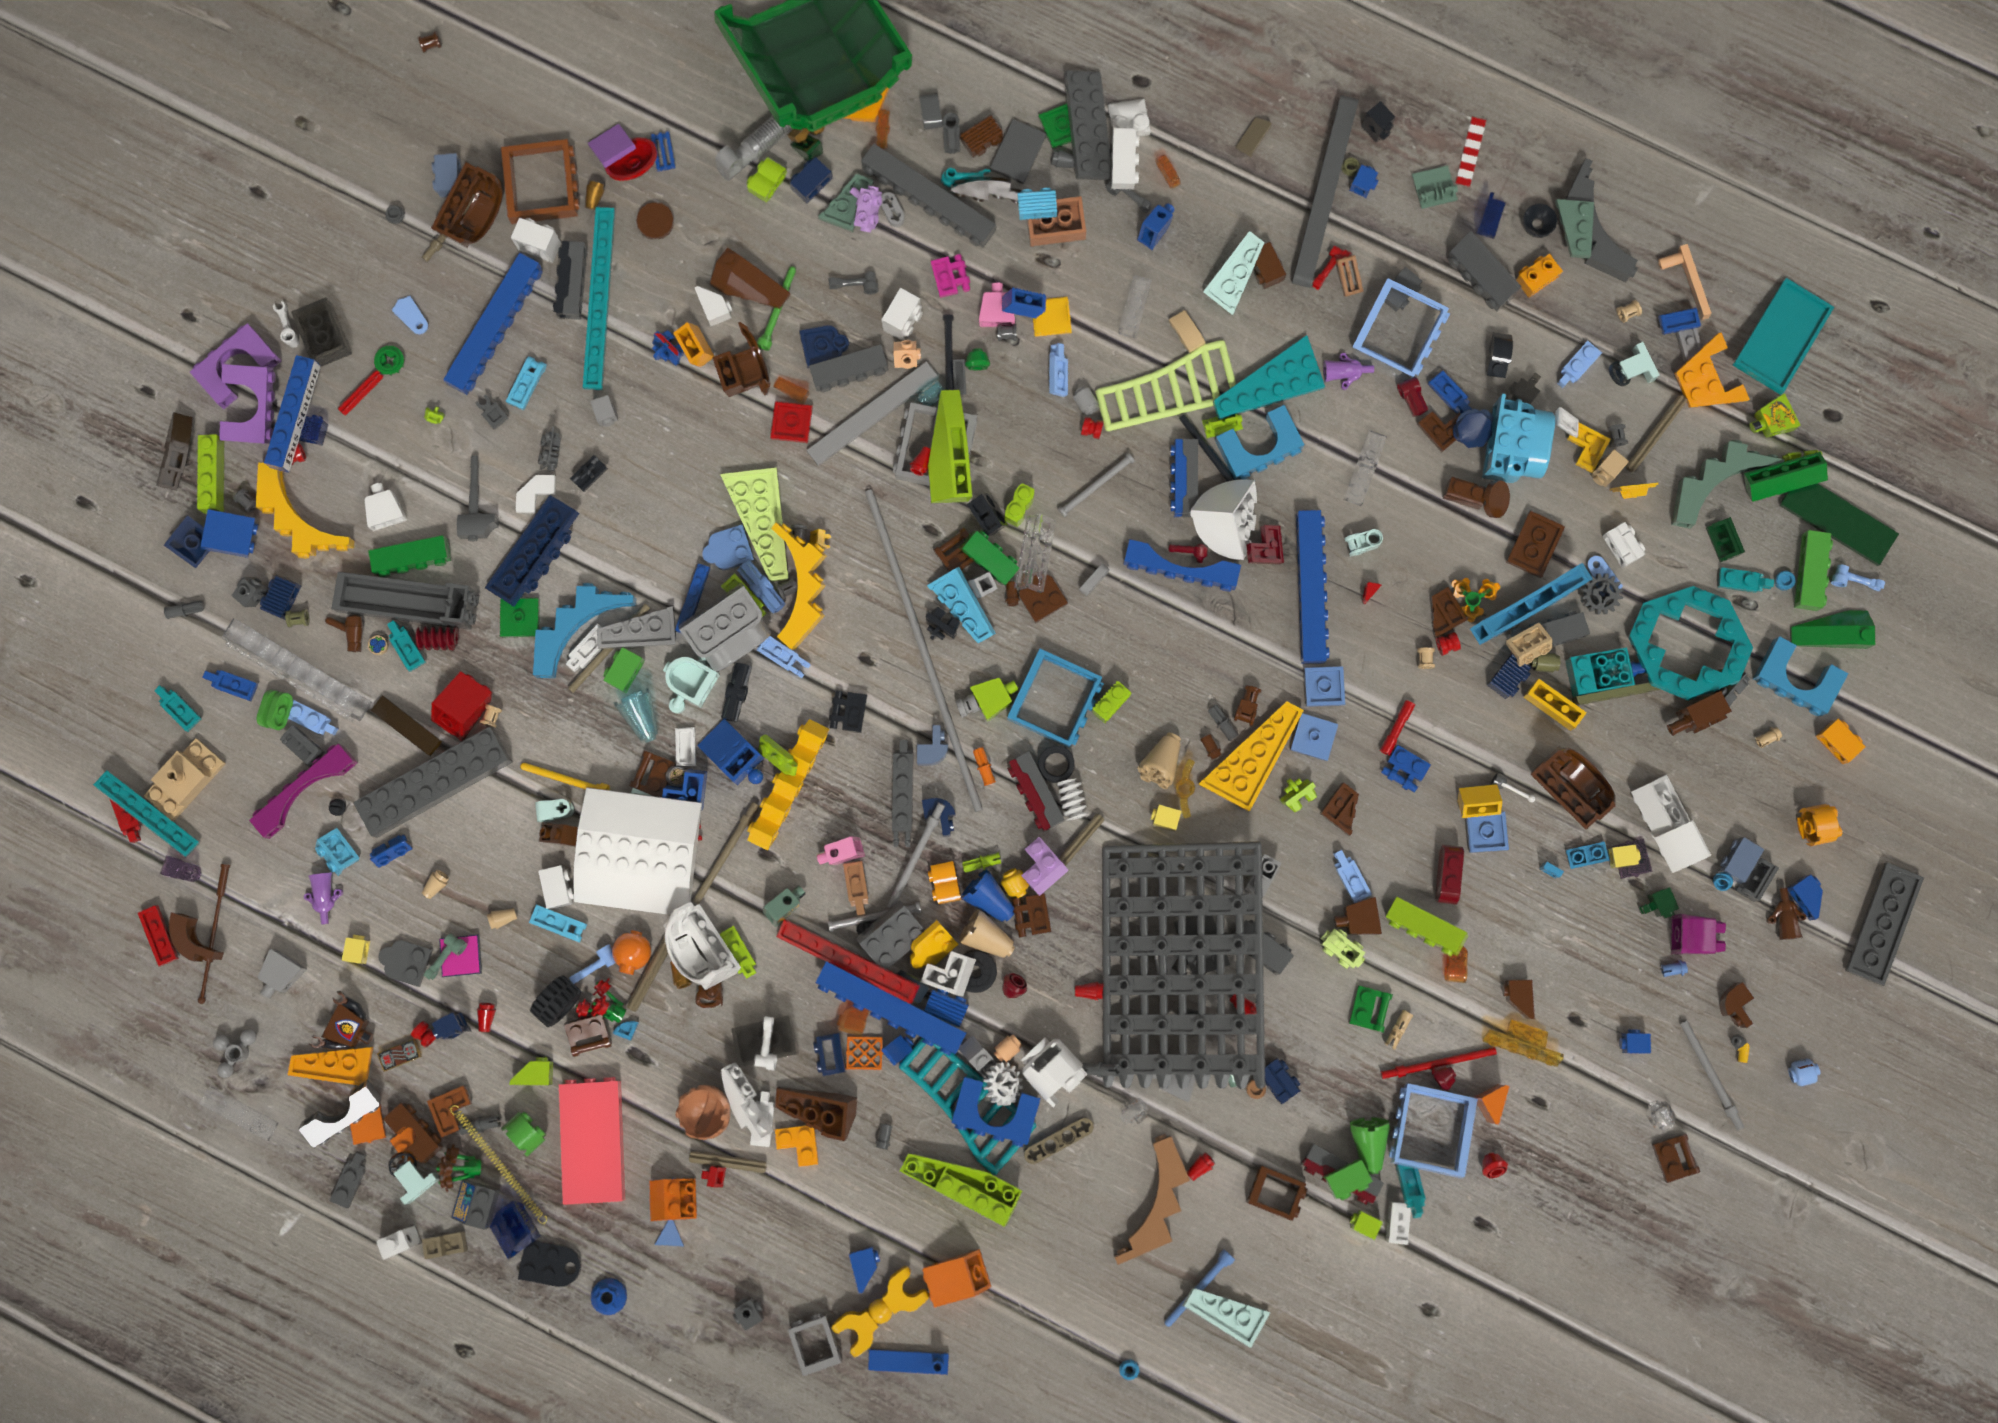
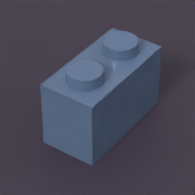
M457 154L434 155L432 171L435 173V180L432 183L434 191L440 197L448 196L461 172V160Z
M1742 837L1732 842L1729 848L1731 852L1722 859L1720 863L1722 867L1719 872L1731 875L1733 880L1739 884L1746 882L1764 851L1760 846Z

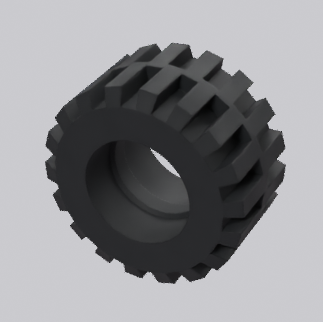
M565 975L557 977L537 996L531 1005L530 1012L549 1028L558 1023L579 1000L582 991Z

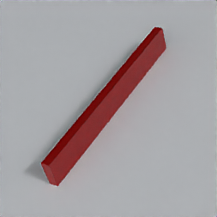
M787 919L783 920L777 933V938L909 1004L913 1003L920 985Z

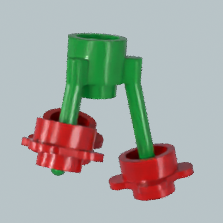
M609 978L605 982L603 980L596 982L594 987L596 991L593 995L597 993L601 998H596L592 1005L585 998L583 1002L579 1001L578 1005H576V1012L579 1013L578 1018L581 1016L587 1017L588 1013H591L592 1016L596 1014L603 1015L604 1018L612 1022L616 1021L619 1023L622 1020L627 1009L622 1007L624 1003L608 991L611 988V985L608 983ZM604 994H606L615 1003V1005L611 1004L609 1006V1002L605 1000L606 996Z

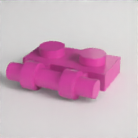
M960 254L954 256V263H950L949 257L930 261L940 298L958 294L957 286H962L963 292L971 290L969 286L970 278L966 275L965 271L966 264ZM954 270H958L960 278L954 279Z

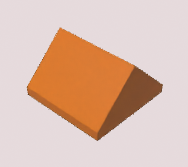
M1497 1084L1473 1097L1477 1098V1105L1488 1123L1499 1125L1509 1086Z

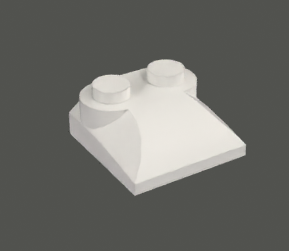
M1144 99L1108 104L1112 134L1113 128L1136 129V135H1150L1149 118Z

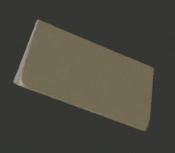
M1255 117L1237 144L1236 149L1252 157L1271 129L1272 123Z

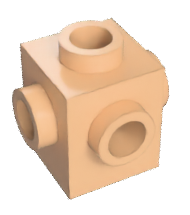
M903 340L902 342H894L895 368L903 367L910 369L917 367V360L921 359V350L917 348L916 341Z

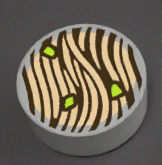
M678 766L670 767L666 772L667 782L674 786L683 784L684 769Z

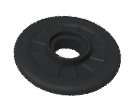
M971 950L964 953L963 955L976 959L974 966H979L981 969V974L978 977L970 975L966 991L980 993L989 989L997 976V967L993 958L980 950Z

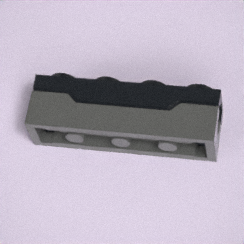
M562 241V247L558 249L560 265H557L556 273L559 279L558 283L555 284L557 300L553 302V311L559 319L581 320L588 252L585 242Z

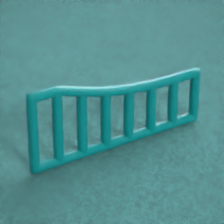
M921 1038L913 1047V1051L899 1064V1068L915 1081L944 1110L952 1121L954 1111L951 1106L959 1098L963 1080L946 1101L937 1092L958 1067L967 1074L966 1077L983 1082L984 1078L956 1054L951 1053L948 1056L939 1051L941 1047L935 1044L933 1046L937 1048L936 1052L921 1070L916 1073L909 1067V1064L926 1045L922 1042L923 1038ZM944 1054L952 1063L931 1087L923 1078ZM985 1082L982 1086L978 1104L989 1092L984 1090V1087L987 1086ZM995 1103L982 1118L983 1121L988 1124L1004 1105L998 1106ZM1013 1103L1004 1106L1012 1114L1003 1125L1009 1123L1016 1114L1017 1106ZM1034 1122V1124H1033V1128H1032L1031 1133L1034 1131V1129H1035L1036 1126H1037L1035 1122ZM958 1129L977 1162L992 1175H997L1020 1148L1019 1146L1011 1145L998 1162L993 1165L986 1159V1156L999 1141L991 1138L984 1148L979 1151L974 1142L978 1136L973 1133L974 1129L970 1134L967 1129L966 1131Z

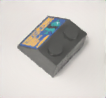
M463 1179L451 1218L485 1230L490 1228L501 1189Z

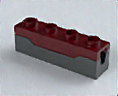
M1030 752L1009 761L1010 767L1007 768L1012 778L1016 777L1019 783L1016 787L1020 795L1024 794L1028 800L1025 804L1029 812H1034L1036 818L1033 820L1037 828H1042L1045 832L1064 822L1065 819Z
M1311 1143L1305 1158L1301 1162V1165L1305 1166L1304 1171L1313 1176L1315 1173L1323 1176L1321 1180L1326 1182L1325 1175L1349 1164ZM1371 1175L1370 1177L1373 1182L1368 1184L1369 1188L1361 1192L1358 1189L1352 1192L1357 1195L1356 1200L1365 1205L1368 1202L1374 1204L1384 1185V1182Z

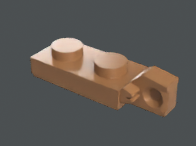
M863 861L844 863V874L851 907L856 906L858 916L866 915L864 905L868 904L869 898Z

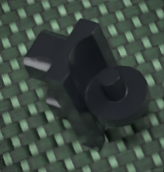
M593 455L584 465L580 466V469L570 480L585 492L608 468Z
M938 606L925 616L926 620L936 627L935 629L929 625L927 628L932 633L930 639L935 640L938 637L943 640L945 635L940 631L954 639L957 636L956 631L960 622L951 617L947 624L943 623L941 620L946 612Z

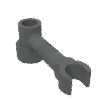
M1111 180L1105 185L1107 191L1113 196L1123 191L1137 203L1143 212L1147 213L1151 209V202L1140 197L1133 190L1111 189Z
M866 272L865 278H829L830 289L863 285L865 294H876L879 291L875 272Z

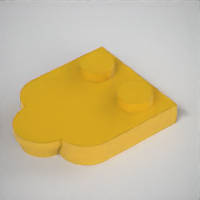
M937 920L911 944L913 953L910 956L911 965L916 969L927 966V963L936 965L958 945L956 940Z

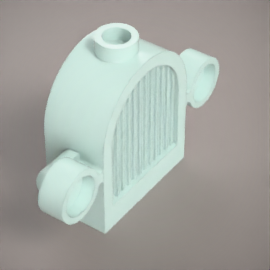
M698 656L699 660L696 661L689 657H681L673 662L668 661L663 671L666 673V683L677 695L669 703V708L673 713L680 714L685 710L684 699L701 708L720 675L718 672L705 666L709 664L705 658Z

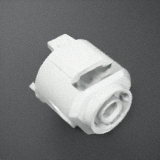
M1045 1037L1021 1059L1025 1065L1022 1069V1074L1052 1107L1059 1102L1053 1095L1055 1092L1063 1087L1070 1093L1088 1075L1082 1068L1083 1064L1060 1039L1054 1038L1049 1042Z

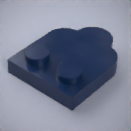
M830 325L799 331L807 368L810 365L840 357L849 347L848 338L845 335L838 334L837 329Z

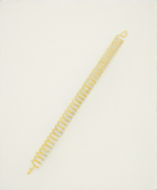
M466 1116L462 1118L461 1124L464 1123L463 1121L466 1119ZM476 1128L472 1129L473 1131L471 1132L470 1135H473V1134H474L473 1132L475 1131ZM482 1140V1141H481L482 1143L480 1144L479 1147L483 1146L482 1144L484 1143L485 1140ZM494 1151L491 1152L492 1154H491V1155L489 1156V1158H488V1159H490V1158L493 1157V1159L491 1160V1162L495 1160L494 1158H495L496 1155H497V1154L493 1155ZM515 1177L512 1178L513 1180L511 1181V1183H510L509 1185H511V1184L514 1183L513 1181L515 1180Z

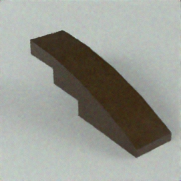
M383 695L371 709L374 714L430 757L442 743L438 737Z

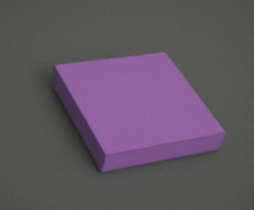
M619 124L588 142L589 147L604 168L636 149L634 143Z

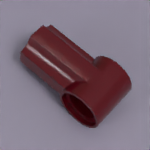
M1417 377L1397 384L1398 392L1401 398L1405 399L1412 417L1422 415L1429 410L1421 394V385Z

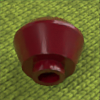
M1006 974L1002 984L1003 993L1008 998H1018L1027 992V983L1018 974Z
M1446 1065L1433 1067L1431 1071L1433 1078L1443 1091H1449L1456 1081L1454 1077L1457 1075L1451 1066L1447 1068Z

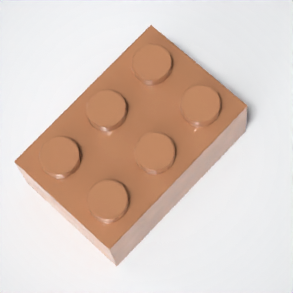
M1082 196L1056 199L1057 217L1027 219L1030 246L1086 240Z

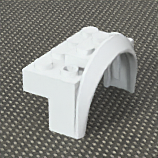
M689 902L673 910L669 919L664 924L667 951L677 970L687 979L702 985L705 990L737 974L741 968L700 904L694 906L692 902ZM684 934H687V936H685V937H683V938H681V939L675 941L676 938H678V937H680V936H682V935H684ZM692 938L695 940V942L701 949L702 953L704 954L708 962L705 961V959L700 955L696 946L694 945Z

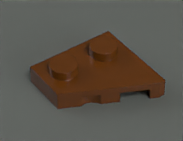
M1342 782L1320 814L1348 836H1351L1353 818H1355L1356 814L1355 806L1358 802L1359 794Z

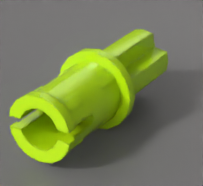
M999 852L986 856L979 855L978 858L963 861L962 867L964 872L967 873L978 869L985 870L986 867L1001 864Z

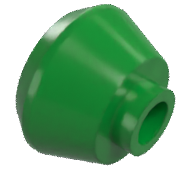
M976 348L968 353L965 366L973 371L986 370L990 366V360L987 353L983 352V349Z

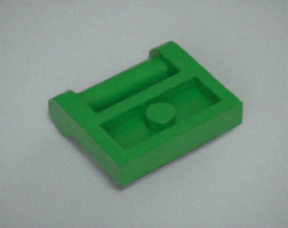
M1358 986L1349 1024L1384 1033L1385 1027L1383 1025L1389 1001L1392 1000L1393 994ZM1376 997H1379L1382 1000L1376 1024H1372L1370 1021Z

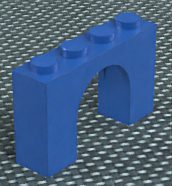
M964 1077L952 1123L955 1124L954 1128L966 1131V1128L974 1129L973 1133L985 1136L988 1133L993 1135L992 1139L1004 1142V1139L1012 1140L1011 1144L1023 1147L1024 1144L1028 1145L1040 1098L1021 1093L1013 1119L1003 1126H992L983 1121L978 1112V1100L984 1082Z

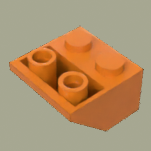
M696 1179L649 1181L650 1221L697 1219Z

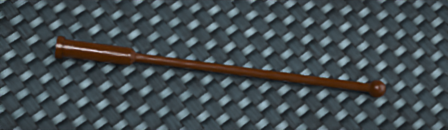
M227 864L220 865L221 871L216 893L218 899L209 948L212 949L221 900L225 894L228 872L231 866ZM206 961L201 995L198 998L199 1004H204L206 1001L204 996L210 962Z

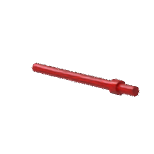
M1495 1047L1409 1066L1399 1065L1395 1066V1069L1381 1071L1380 1073L1382 1079L1395 1076L1400 1078L1405 1077L1409 1073L1428 1070L1441 1065H1451L1497 1055Z

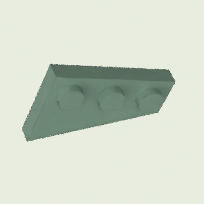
M856 174L842 189L838 197L832 200L829 207L818 216V219L853 232L856 227L854 226L857 210V198L850 194V191L853 187L859 191L860 188L868 189V186H873L874 180Z
M1556 199L1555 204L1559 210L1560 222L1563 224L1570 257L1589 259L1592 248L1594 202Z

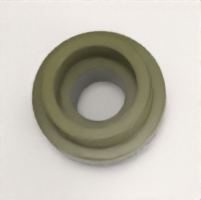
M1346 158L1343 161L1341 170L1347 176H1354L1360 169V163L1355 158ZM1351 165L1354 169L1349 170L1347 166Z

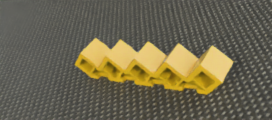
M811 719L805 725L802 724L797 732V735H799L797 744L793 749L789 748L787 751L798 764L796 775H786L782 771L780 774L776 773L772 781L775 784L773 791L768 798L764 797L760 804L762 811L756 822L752 821L747 830L750 833L747 841L769 850L779 834L778 830L782 823L785 822L791 810V805L794 799L797 798L807 774L810 773L819 750L822 749L826 741L829 728Z

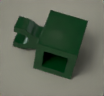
M1670 887L1647 895L1650 903L1638 907L1641 915L1654 911L1656 917L1663 916L1664 919L1675 915L1674 911L1679 909Z

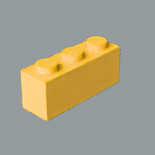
M1540 679L1533 682L1523 696L1527 701L1570 731L1578 726L1587 713Z

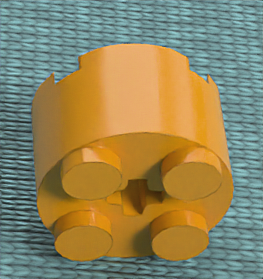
M1820 804L1799 810L1801 817L1797 818L1798 830L1802 839H1807L1809 842L1806 843L1808 846L1834 842L1838 837L1842 836V829L1837 819L1838 811L1835 806Z

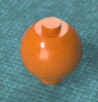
M631 930V933L620 935L614 942L612 956L615 963L619 966L618 971L634 975L635 970L641 969L648 963L651 957V945L647 938L642 936V932Z

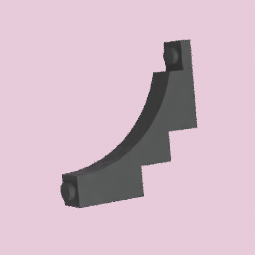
M1587 158L1584 160L1565 200L1594 202V181L1588 179L1593 170L1590 168L1592 160ZM1594 204L1591 257L1586 260L1585 264L1626 282L1630 277H1634L1638 267H1635L1638 260L1622 251L1609 238L1598 219Z

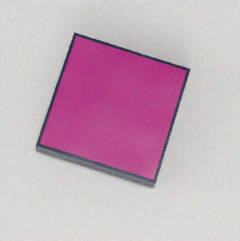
M458 936V939L464 940L468 945L459 956L453 952L450 953L441 966L442 977L482 974L480 936ZM439 938L440 954L447 946L444 943L445 938Z

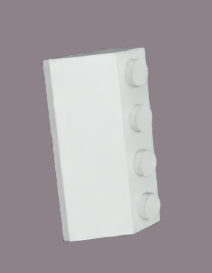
M1667 775L1631 792L1633 800L1638 805L1643 820L1647 822L1653 838L1691 821Z

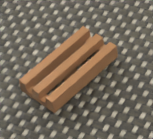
M1351 255L1337 259L1336 263L1344 296L1347 297L1363 292L1356 256ZM1348 261L1352 262L1354 276L1357 284L1356 290L1354 288ZM1342 263L1345 265L1350 291H1348Z

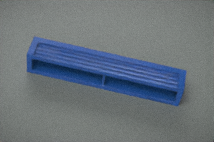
M699 563L697 565L675 628L677 633L682 634L678 625L695 615L711 570L708 566Z

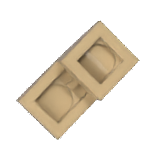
M1185 310L1169 319L1170 325L1179 335L1180 341L1189 353L1206 344L1201 333Z

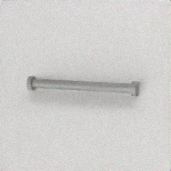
M1129 453L1125 454V458L1065 506H1060L1058 508L1059 513L1065 518L1069 511L1129 463L1135 462L1133 457Z
M915 902L914 905L905 906L910 913H921L919 902ZM888 910L833 922L828 920L829 930L832 932L837 928L875 921Z

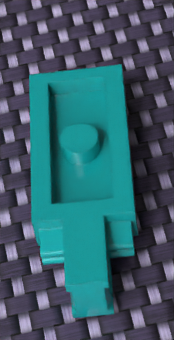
M1720 568L1718 588L1756 593L1762 592L1763 588L1771 589L1774 587V579L1764 578V574L1729 568Z
M394 620L387 625L392 632L389 635V640L408 672H412L427 663L405 627L400 628Z
M160 685L154 690L161 697L159 700L160 706L186 732H189L202 720L177 692L172 689L167 691Z
M1397 1165L1396 1171L1404 1202L1407 1208H1411L1413 1219L1421 1218L1424 1213L1422 1207L1425 1206L1426 1197L1419 1170Z

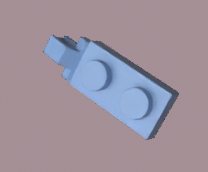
M1587 341L1560 372L1564 376L1557 384L1564 388L1569 381L1572 383L1576 382L1602 352Z
M1057 343L1051 345L1049 393L1065 397L1068 395V359L1064 355V344Z
M293 700L288 719L318 734L323 735L326 731L336 735L338 728L329 724L331 721L329 717Z
M1342 850L1334 853L1338 862L1335 864L1336 871L1353 903L1355 904L1371 896L1372 893L1355 861H1352L1351 857L1346 858Z

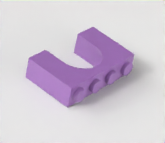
M248 323L239 327L232 337L225 339L220 347L212 350L207 355V358L202 362L196 363L190 371L192 376L223 409L239 398L226 383H221L222 364H225L229 358L237 354H247L252 356L260 367L274 368L281 362L280 358Z
M222 364L221 383L240 384L252 389L258 399V409L254 417L246 422L220 421L219 440L270 444L273 434L271 423L274 420L272 402L275 400L273 383L276 378L273 368Z

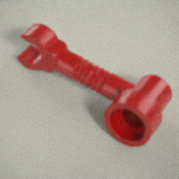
M1335 245L1329 253L1332 256L1316 277L1312 287L1319 290L1336 265V260L1351 256V252L1346 249L1342 250Z

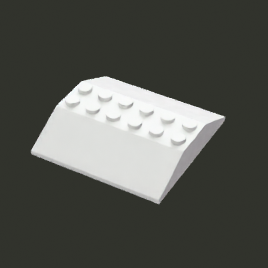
M586 788L578 826L574 860V902L671 915L673 910L691 902L702 803Z

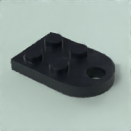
M526 1239L518 1279L556 1287L567 1286L573 1283L580 1275L582 1267L580 1256L574 1249L568 1246ZM569 1262L574 1263L576 1266V1271L573 1274L566 1271V1265Z

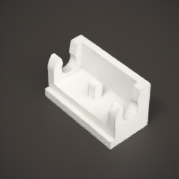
M1389 1201L1386 1242L1408 1245L1411 1208H1407L1405 1203Z

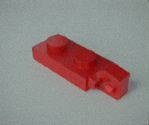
M110 799L123 835H127L130 843L141 841L138 830H141L142 823Z

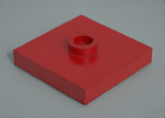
M775 401L770 438L773 440L808 443L813 406Z

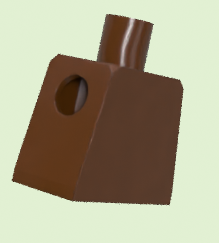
M1376 897L1343 907L1344 915L1334 916L1335 927H1346L1349 935L1382 934Z

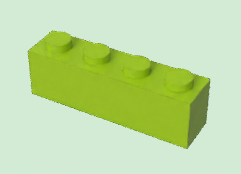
M217 434L198 435L197 509L204 514H207L208 509L224 512V441L219 440L220 437Z
M1396 897L1386 915V919L1389 921L1388 924L1393 928L1399 930L1401 927L1407 930L1406 934L1413 938L1418 936L1424 939L1423 942L1433 948L1435 945L1442 948L1441 952L1448 956L1454 954L1458 957L1468 938V933L1398 897Z

